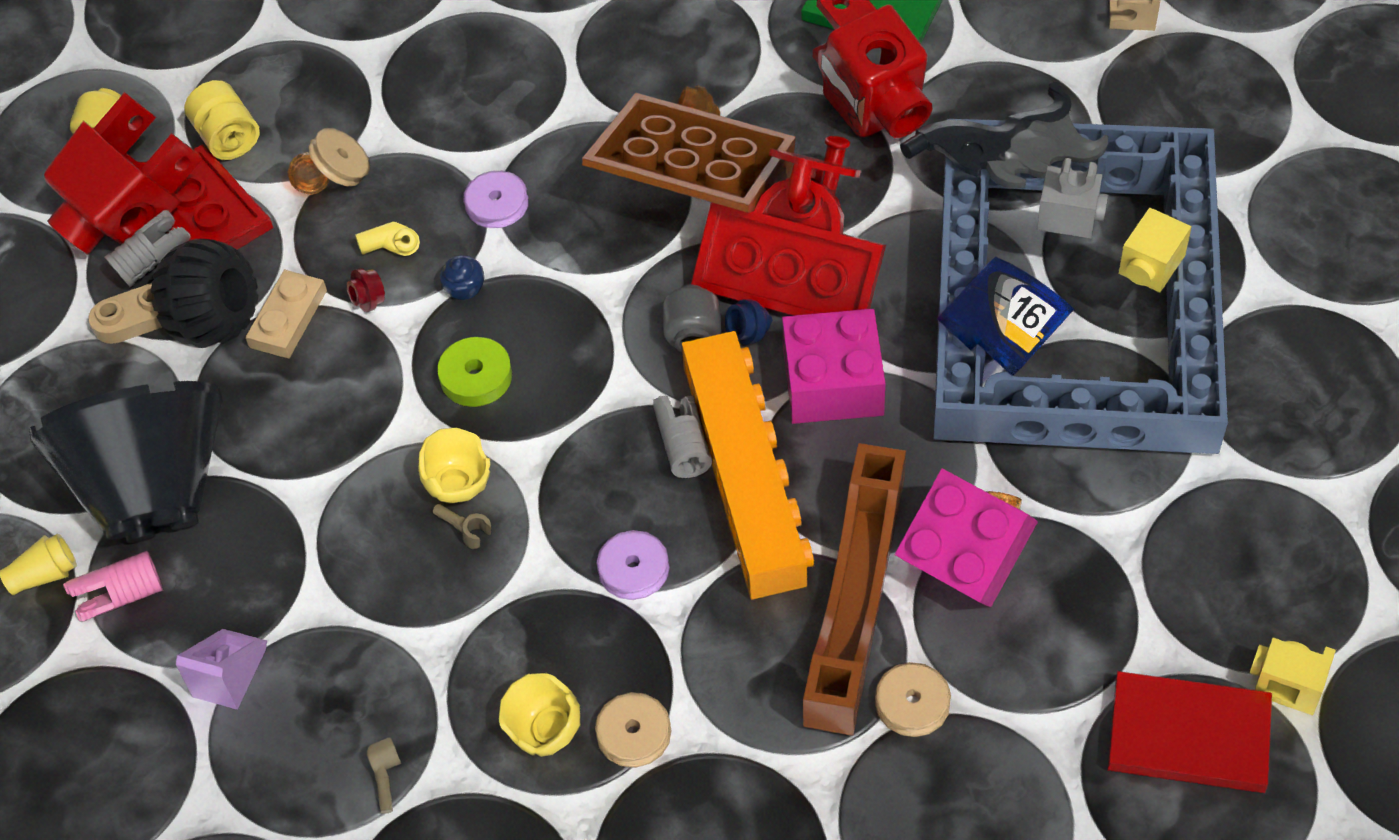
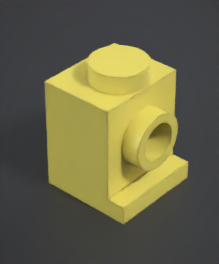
M1272 638L1269 647L1259 644L1250 670L1251 674L1259 676L1255 690L1271 692L1273 702L1313 715L1322 695L1336 650L1325 647L1322 655L1311 651L1299 642H1284L1276 638Z

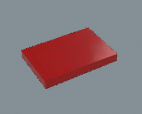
M203 144L193 149L203 159L173 193L182 203L171 213L175 221L169 231L173 230V228L183 227L191 235L189 241L194 239L216 240L238 250L273 229L270 217Z
M1117 671L1108 771L1265 793L1268 787L1272 693Z

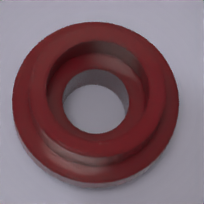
M358 268L351 272V280L347 282V293L352 304L359 306L364 312L375 310L377 304L383 303L385 300L384 286L380 276L374 269L365 271L363 268Z

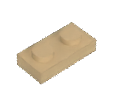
M284 269L245 337L249 348L289 359L327 292L324 280Z

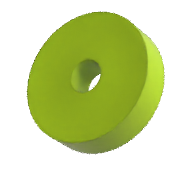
M470 337L455 342L444 351L438 363V376L441 388L450 400L463 406L478 407L496 401L507 391L512 380V369L509 355L502 345L489 338ZM476 369L481 370L480 372H478V373H476V374H470V373H469V372H471L472 370H476Z

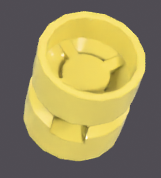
M212 80L195 88L187 97L184 105L185 115L198 134H200L201 139L214 157L221 160H232L241 157L256 144L260 135L259 126L230 84L224 81Z

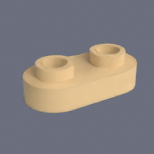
M152 283L104 299L91 309L89 323L97 339L109 344L119 343L162 328L157 319L158 312L154 311L152 300H154V294L151 293Z

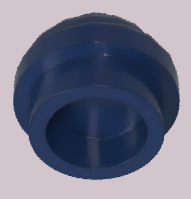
M466 255L450 258L440 271L442 288L453 298L460 300L470 299L477 295L485 279L483 267L479 261Z
M743 299L728 308L725 315V328L727 332L736 331L738 341L741 344H755L764 338L766 332L770 329L773 319L759 302L753 299Z

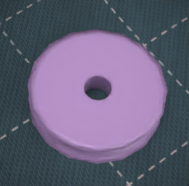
M502 170L483 173L470 181L464 191L463 202L469 218L477 225L487 228L506 227L518 221L528 208L527 188L523 180L514 173Z
M635 530L621 532L608 539L599 550L596 562L599 579L605 589L618 598L629 600L646 598L657 592L667 580L670 568L667 551L661 541L647 532ZM630 563H638L636 567H628Z

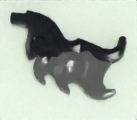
M1051 82L1048 95L1054 102L1046 108L1008 116L1003 125L996 127L966 120L935 122L916 129L915 136L901 143L900 148L903 155L908 159L926 149L928 151L937 150L944 153L958 169L969 175L977 177L981 174L982 169H986L990 177L997 184L1006 188L1018 189L1025 188L1026 179L1015 176L1017 173L1045 178L1047 167L1056 161H1064L1065 158H1069L1072 162L1077 163L1097 160L1104 155L1107 149L1108 136L1104 135L1097 141L1082 137L1073 126L1069 116L1072 106L1069 95L1058 82Z

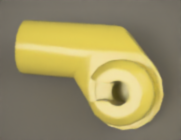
M390 222L355 234L362 255L384 248L396 254L407 256L415 253L420 244L419 236L414 230L397 222Z

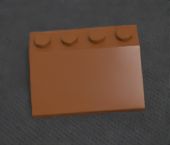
M635 93L583 156L582 165L744 212H751L755 210L761 195L774 183L788 179L791 176L793 163L769 156L770 149L794 153L796 137Z

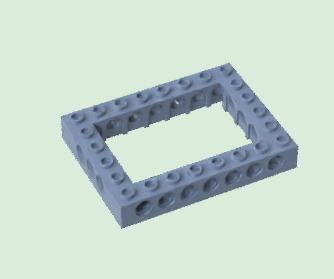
M947 118V120H966L993 127L1001 126L1006 122L1000 120ZM1073 123L1077 132L1086 139L1097 141L1104 135L1108 136V146L1104 155L1097 160L1091 161L1097 165V174H1102L1101 193L1163 195L1164 214L1192 226L1186 255L1166 283L1169 383L1158 379H1148L1147 383L1110 381V377H1100L1099 381L1061 379V375L1052 374L1051 378L1016 377L1014 372H1000L991 375L986 380L985 387H982L985 363V348L983 347L986 325V292L973 287V285L986 291L987 225L989 215L988 189L1011 188L997 184L990 177L986 169H982L981 174L977 177L969 175L958 169L945 155L933 439L1219 454L1228 418L1214 129ZM1056 161L1051 166L1061 168L1063 161ZM1072 162L1071 168L1072 170L1086 172L1090 162ZM1023 173L1015 174V176L1026 179L1025 188L1018 189L1043 190L1045 178H1038Z

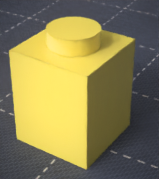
M1149 207L1123 246L1118 274L1129 278L1135 284L1147 286L1157 292H1161L1186 255L1192 226Z

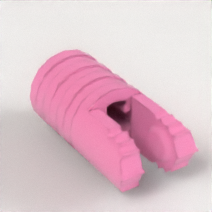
M148 551L73 578L63 584L67 594H70L72 597L83 595L86 592L88 593L104 586L108 590L107 593L78 605L79 607L75 612L79 621H86L163 591L161 581Z

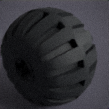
M194 239L174 247L157 265L153 275L154 280L152 281L151 293L154 294V300H152L154 311L158 312L157 319L159 323L175 340L183 344L194 345L198 348H206L218 342L224 344L239 336L241 329L245 330L251 322L250 318L254 316L256 310L255 304H258L259 295L256 294L258 285L256 278L252 276L254 271L251 265L237 249L216 240Z

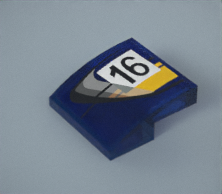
M995 256L937 317V320L968 349L972 350L978 344L1010 375L1014 376L1073 312L1074 308L1035 277Z

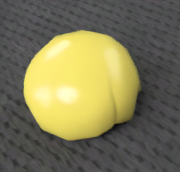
M456 427L439 429L425 438L419 452L418 471L421 483L432 497L452 504L469 501L485 489L490 475V459L486 457L481 446V440L476 434Z
M548 673L527 674L513 682L500 700L498 719L501 728L523 751L532 756L535 754L541 757L553 755L571 742L581 725L580 704L572 691L555 676Z

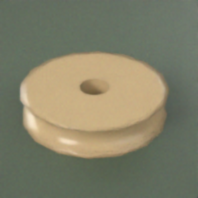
M324 128L310 141L309 153L312 161L324 176L335 183L344 186H356L368 174L370 163L367 154L362 146L345 132L334 128Z
M909 662L896 665L883 674L877 684L875 706L878 717L887 728L900 735L918 737L930 734L942 726L949 715L951 693L947 681L937 670L926 664ZM915 696L919 701L912 703L907 698Z
M633 692L616 696L606 703L597 716L595 726L599 749L607 759L620 766L634 768L651 764L662 756L670 743L672 730L668 712L657 699L647 694ZM632 726L640 728L636 733L627 732Z

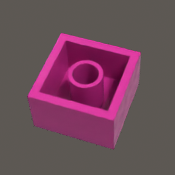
M874 309L782 317L783 352L792 424L884 416L886 383Z
M941 468L894 555L972 599L992 607L1038 521L1027 513Z

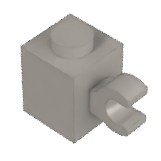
M1065 158L1061 168L1047 167L1040 200L1037 230L1091 238L1094 221L1104 222L1108 194L1100 193L1102 174H1097L1095 162H1090L1088 170L1083 172L1072 170L1071 159Z

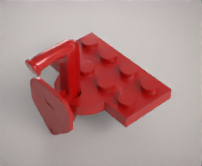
M839 136L826 137L825 144L827 148L824 161L787 151L770 149L769 156L794 163L791 176L788 179L774 183L761 195L754 211L744 212L711 202L691 285H697L714 294L739 301L753 299L764 308L794 316L870 309L886 245L843 234L844 214L839 199L835 196L839 177L842 174L860 178L861 170L843 166L845 152L850 147V141Z

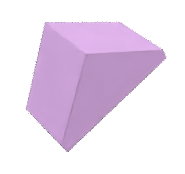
M221 629L177 655L176 666L193 698L238 710L266 651L267 640Z

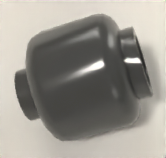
M686 285L669 294L663 302V334L665 340L682 352V342L721 334L720 301L716 295L697 285Z

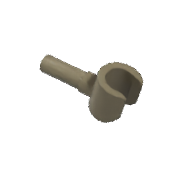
M437 504L433 509L434 515L455 526L457 530L463 533L464 544L470 549L480 547V538L470 533V531L480 529L486 534L491 535L490 520L483 514L475 513L465 518L441 504Z
M388 737L371 744L367 750V756L375 774V781L377 782L379 807L382 814L393 812L390 779L386 770L401 764L393 741Z

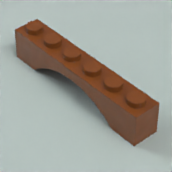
M858 443L849 484L832 587L820 635L813 652L803 697V727L854 736L904 486L906 450Z

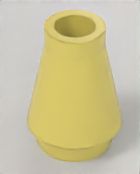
M60 534L50 538L44 535L10 565L1 569L0 578L9 593L16 595L23 590L68 577V571L77 567V563L70 547Z

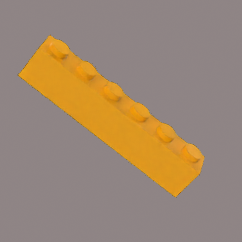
M736 331L682 342L685 375L691 395L695 399L712 457V468L750 599L807 587V568L814 566L812 549L808 538L800 539L796 527L801 526L799 507L795 498L787 499L784 487L789 486L788 473L784 460H775L772 449L777 448L773 424L771 420L763 422L760 411L765 410V401L760 384L752 385L749 377L750 374H754L749 348H740Z

